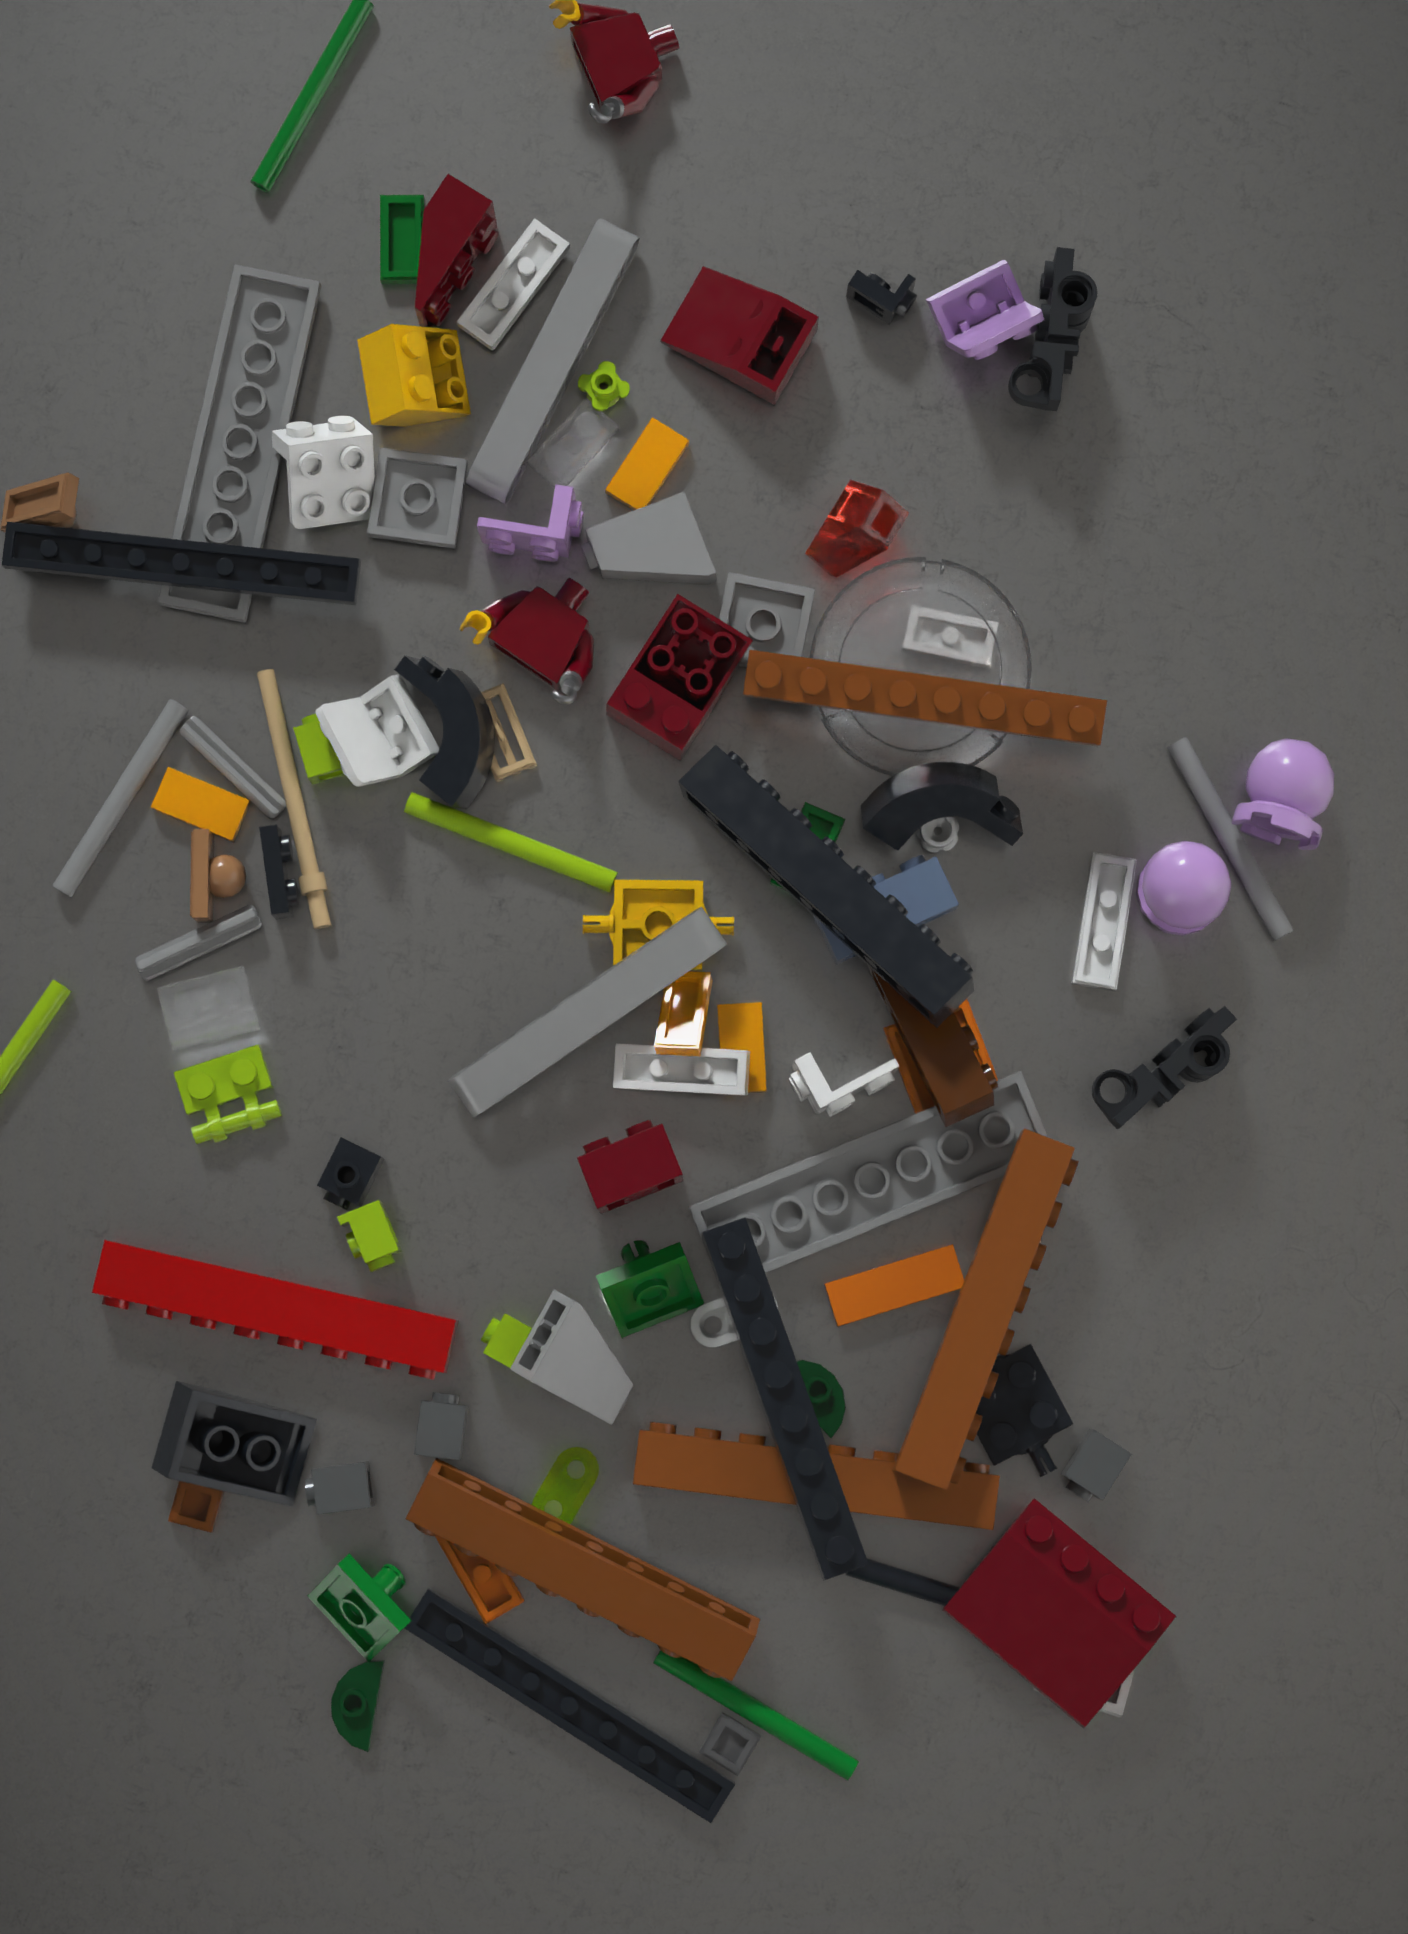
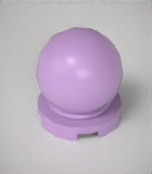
M1285 738L1268 744L1256 755L1247 770L1245 788L1251 802L1240 803L1236 806L1232 824H1242L1241 832L1275 845H1280L1283 837L1300 841L1298 848L1301 850L1316 849L1319 846L1323 829L1313 819L1326 810L1334 795L1335 774L1326 755L1311 743Z
M1180 841L1166 845L1147 862L1138 877L1136 896L1140 911L1143 915L1147 916L1152 924L1159 927L1164 933L1183 936L1201 931L1220 916L1229 901L1231 879L1227 865L1217 852L1202 843Z

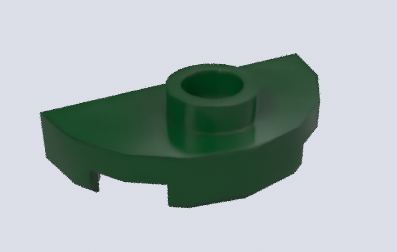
M799 1360L797 1364L819 1426L832 1438L842 1425L846 1409L843 1389L835 1375L822 1365Z
M385 1660L366 1661L351 1668L338 1681L331 1698V1714L338 1733L351 1746L366 1752L370 1750Z

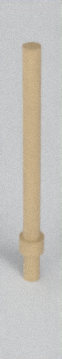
M274 669L262 670L257 673L301 869L302 876L298 878L302 896H307L313 928L321 929L331 926L324 892L328 890L324 872H319L275 672Z

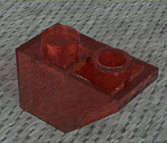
M850 479L805 554L830 576L837 578L886 551L909 515V512L885 490Z

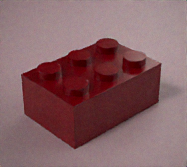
M647 1120L625 1129L627 1137L611 1143L608 1137H604L583 1146L585 1154L577 1157V1160L600 1214L683 1182L682 1171L662 1123L653 1127L651 1120Z

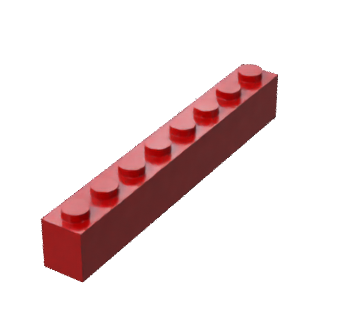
M104 1240L92 1293L104 1295L103 1305L128 1310L130 1302L147 1305L145 1313L147 1315L172 1320L174 1312L191 1315L189 1324L216 1330L217 1322L235 1325L233 1331L235 1335L259 1340L262 1331L279 1335L277 1340L279 1345L303 1350L305 1342L322 1345L320 1354L347 1360L349 1352L366 1355L364 1364L391 1370L392 1362L410 1365L408 1374L432 1380L435 1379L436 1371L447 1373L459 1320L108 1240Z

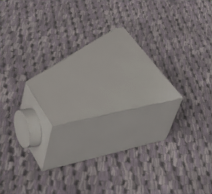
M685 492L585 529L588 542L581 545L583 554L590 570L598 567L602 579L707 585L716 582V570Z
M553 1290L510 1370L612 1425L616 1416L624 1409L633 1383L582 1304Z

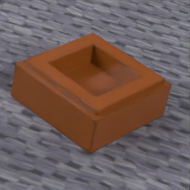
M179 1481L168 1521L213 1533L225 1491Z

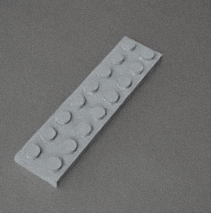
M234 264L172 539L263 548L283 456L272 448V431L286 429V425L291 423L322 287L320 281ZM161 585L158 603L161 606L246 623L252 594Z
M1019 1071L997 1080L998 1088L993 1090L994 1106L948 1127H945L936 1107L933 1106L689 1206L701 1238L704 1231L745 1217L764 1271L767 1273L1002 1177L1007 1169L1019 1134L1024 1128L1046 1137L1048 1135L1024 1076Z

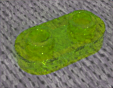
M571 1447L564 1450L557 1457L531 1505L545 1511L547 1502L556 1500L562 1505V1513L557 1518L571 1524L598 1478L599 1463L595 1455L583 1447ZM572 1461H580L585 1466V1473L581 1478H573L569 1475L568 1466Z

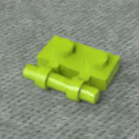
M259 1044L173 1072L186 1114L190 1116L205 1111L207 1117L206 1123L191 1127L196 1144L212 1139L217 1143L228 1139V1134L248 1127L256 1130L265 1127L266 1121L282 1116L277 1099L260 1105L257 1093L274 1087ZM243 1098L246 1110L222 1117L220 1105Z

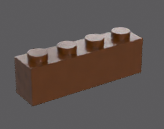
M869 967L870 975L945 1127L994 1106L993 1090L998 1088L996 1078L988 1063L980 1066L974 1053L975 1050L979 1049L977 1040L970 1026L967 1024L961 1027L955 1015V1012L960 1011V1008L958 1007L936 1028Z

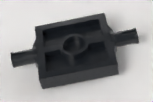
M1029 1344L1012 1354H1006V1356L998 1355L996 1357L992 1371L999 1373L990 1399L982 1396L976 1414L983 1416L977 1436L993 1466L1014 1455L1028 1453L1040 1474L1039 1476L1042 1477L1047 1474V1471L1040 1457L1043 1458L1050 1472L1057 1469L1044 1444L1054 1434L1074 1423L1033 1346Z

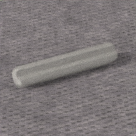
M193 716L184 723L180 729V734L269 819L276 818L286 807L285 800L198 717Z
M253 905L244 906L138 956L135 959L136 967L142 978L149 981L260 929L262 926L261 919Z

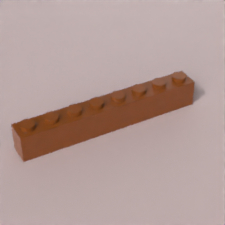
M750 649L743 695L747 697L1091 746L1101 745L1107 700Z
M1025 1128L1020 1132L894 1465V1471L943 1490H947L949 1482L958 1484L967 1460L960 1457L966 1439L974 1441L983 1416L976 1414L981 1397L990 1399L999 1373L992 1371L998 1354L1006 1356L1015 1333L1014 1330L1008 1328L1014 1311L1022 1313L1030 1294L1031 1288L1024 1286L1030 1269L1038 1271L1047 1246L1040 1243L1046 1226L1053 1229L1059 1217L1063 1203L1055 1200L1061 1184L1070 1186L1079 1161L1072 1159L1074 1147Z
M650 1422L649 1430H639L633 1484L796 1505L776 1446L765 1445L766 1436L739 1433V1441L736 1442L721 1440L722 1431L697 1427H695L694 1436L676 1434L677 1425ZM829 1444L828 1451L850 1512L994 1530L1000 1475L989 1474L990 1465L966 1462L958 1484L949 1482L947 1490H943L894 1471L893 1468L899 1453L874 1450L873 1459L855 1457L856 1448Z
M438 1458L433 1462L405 1518L413 1522L420 1532L429 1536L439 1535L453 1542L455 1547L462 1553L469 1556L479 1555L495 1563L497 1569L504 1574L513 1577L521 1576L535 1583L536 1587L546 1595L552 1597L561 1596L575 1603L577 1608L583 1613L592 1617L601 1616L617 1624V1627L623 1633L631 1637L641 1636L657 1644L662 1652L671 1657L680 1658L682 1656L698 1664V1667L711 1677H724L733 1681L756 1637L760 1622L759 1618Z

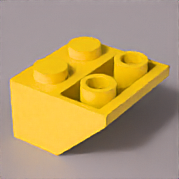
M389 324L357 340L371 425L407 427L466 417L471 414L457 330Z

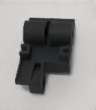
M1057 247L1053 261H1045L1039 290V299L1047 300L1046 304H1041L1044 320L1036 324L1038 329L1035 333V342L1029 361L1018 365L1013 370L1008 383L1011 398L1022 406L1057 411L1061 401L1063 374H1071L1073 356H1077L1079 352L1080 333L1086 328L1095 305L1097 287L1094 280L1084 272L1073 271L1075 249ZM1024 374H1027L1029 377H1037L1041 383V390L1035 395H1024L1018 390L1016 380Z
M1225 1006L1216 1013L1208 1008L1184 1029L1189 1037L1183 1043L1177 1038L1174 1039L1152 1059L1157 1065L1152 1072L1144 1064H1141L1129 1074L1116 1069L1101 1073L1092 1085L1094 1102L1116 1129H1119L1150 1100L1158 1107H1161L1181 1091L1185 1085L1177 1077L1178 1074L1190 1082L1198 1083L1208 1080L1221 1072L1229 1062L1230 1048L1221 1034L1237 1018ZM1203 1049L1207 1052L1208 1056L1204 1061L1208 1067L1199 1065L1195 1061L1193 1051L1197 1053ZM1116 1078L1123 1083L1125 1096L1121 1102L1109 1103L1102 1098L1100 1086L1105 1079Z

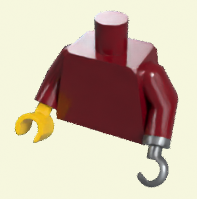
M555 0L549 5L551 9L556 8L563 13L553 20L555 28H564L570 22L575 25L570 27L571 43L601 111L600 113L596 109L595 103H590L588 111L591 117L599 123H607L611 119L641 113L657 92L659 82L662 80V66L658 57L680 48L671 24L647 33L639 13H628L623 9L577 3L576 0Z
M569 577L555 597L539 586L535 587L531 592L520 590L494 601L481 611L469 612L459 628L460 631H463L466 627L475 628L478 633L472 642L476 645L481 644L488 631H491L488 635L490 645L553 687L555 690L552 691L551 696L560 704L569 705L576 701V692L580 689L593 668L594 638L588 631L589 621L576 612L588 596L589 591ZM561 689L568 696L561 695L557 691Z

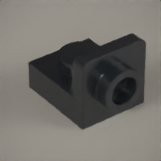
M857 270L848 283L846 297L890 325L897 314L904 317L915 302L917 294L912 291L914 290L916 278L908 274L897 291L893 293L889 291L891 289L890 285L878 275L869 273L867 276Z

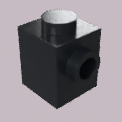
M340 1137L317 1186L327 1190L323 1199L345 1210H348L351 1203L361 1207L385 1159Z

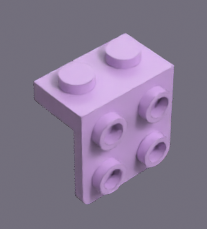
M1005 260L926 299L946 346L966 358L973 357L974 360L992 355L998 350L997 344L1011 337L1014 340H1018L1031 335L1038 329L1036 324L1044 320L1042 309L1025 302L1011 268Z
M556 484L548 528L479 517L477 529L482 543L489 545L488 550L492 552L513 555L515 549L532 552V557L535 559L556 562L558 561V556L569 558L572 537L580 538L584 519V512L581 511L582 502L576 501L573 487Z

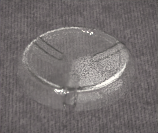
M926 557L893 560L878 565L852 580L837 594L823 613L812 640L809 657L1030 689L1032 663L1028 638L1024 626L1010 601L993 583L976 571L942 559V562L926 561ZM818 707L823 717L821 720L824 726L843 750L863 765L889 776H894L908 768L931 762H957L975 766L999 748L1004 742L1002 740L1007 735L1006 733Z

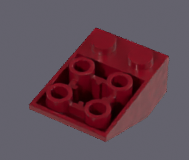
M450 174L446 175L423 213L415 311L421 327H432L433 324L436 326L441 325L451 308V303L448 302L457 288L463 290L467 286L475 272L472 264L480 252L487 254L499 235V232L496 230L497 222L493 201Z
M703 266L660 342L775 405L818 330L819 316L778 294Z
M677 594L608 700L606 715L681 761L706 723L753 640Z

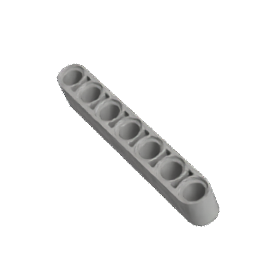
M599 218L470 468L466 485L505 504L510 500L636 252L640 240L638 236Z
M702 907L694 910L459 1071L448 1080L449 1084L472 1117L478 1116L711 957L727 944Z

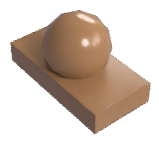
M67 472L6 490L0 530L6 533L7 522L71 528L77 517L75 504L79 478Z
M193 829V832H191L190 916L197 923H210L213 921L214 896L227 898L239 893L245 885L246 871L242 862L232 855L222 854L214 857V834L209 829Z

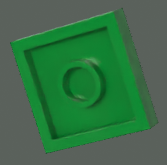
M633 1241L639 1256H634L628 1243L621 1250V1257L625 1264L596 1275L621 1338L704 1304L680 1242L650 1254L649 1246L645 1241Z
M348 1554L307 1595L367 1661H371L411 1622L410 1618L391 1599V1596L406 1584L401 1571L392 1564H385L374 1577H371Z

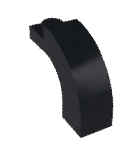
M404 655L394 670L432 700L441 715L443 723L441 747L419 781L451 807L467 809L483 787L494 755V725L487 702L476 684L463 671L447 668L444 672L441 666L424 655L421 659Z
M931 762L908 768L884 781L861 804L863 829L897 851L921 826L943 817H961L971 820L1011 846L1023 835L1020 810L1012 800L999 795L996 776L986 770L964 763Z

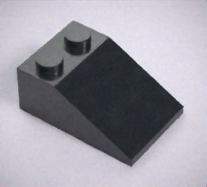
M176 1381L151 1468L169 1479L292 1506L317 1419L225 1392Z

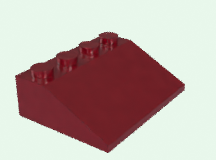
M1035 1498L1023 1509L942 1609V1611L1083 1729L1177 1617Z

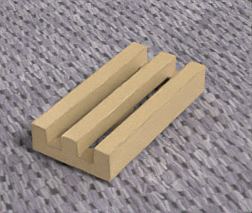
M504 683L481 692L489 707L494 732L508 766L500 769L497 759L493 755L490 769L496 783L508 776L517 775L528 768L537 767ZM494 697H500L524 756V759L516 762L491 701Z

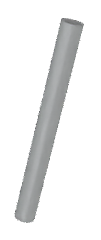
M169 699L52 885L69 897L73 896L189 710Z
M1184 737L1168 746L1169 752L1273 940L1276 941L1294 931L1235 824H1232V818L1188 738Z

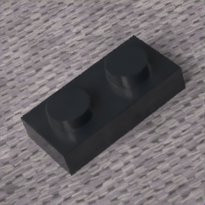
M277 824L259 827L271 915L276 920L294 917L292 906L299 905V893L296 879H288L286 862L293 861L290 835L282 836V830Z

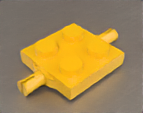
M614 879V903L609 916L583 915V924H600L583 925V934L609 933L613 944L614 966L694 910L702 907L707 913L703 903V881ZM734 916L709 917L721 935H734V926H717L734 925ZM703 962L690 971H702Z

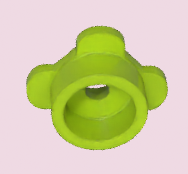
M609 361L601 362L597 370L591 374H582L578 379V389L586 392L588 401L596 411H606L609 407L615 405L619 398H626L630 391L628 382L619 378L615 372V365ZM605 383L608 385V388L603 390L599 385Z

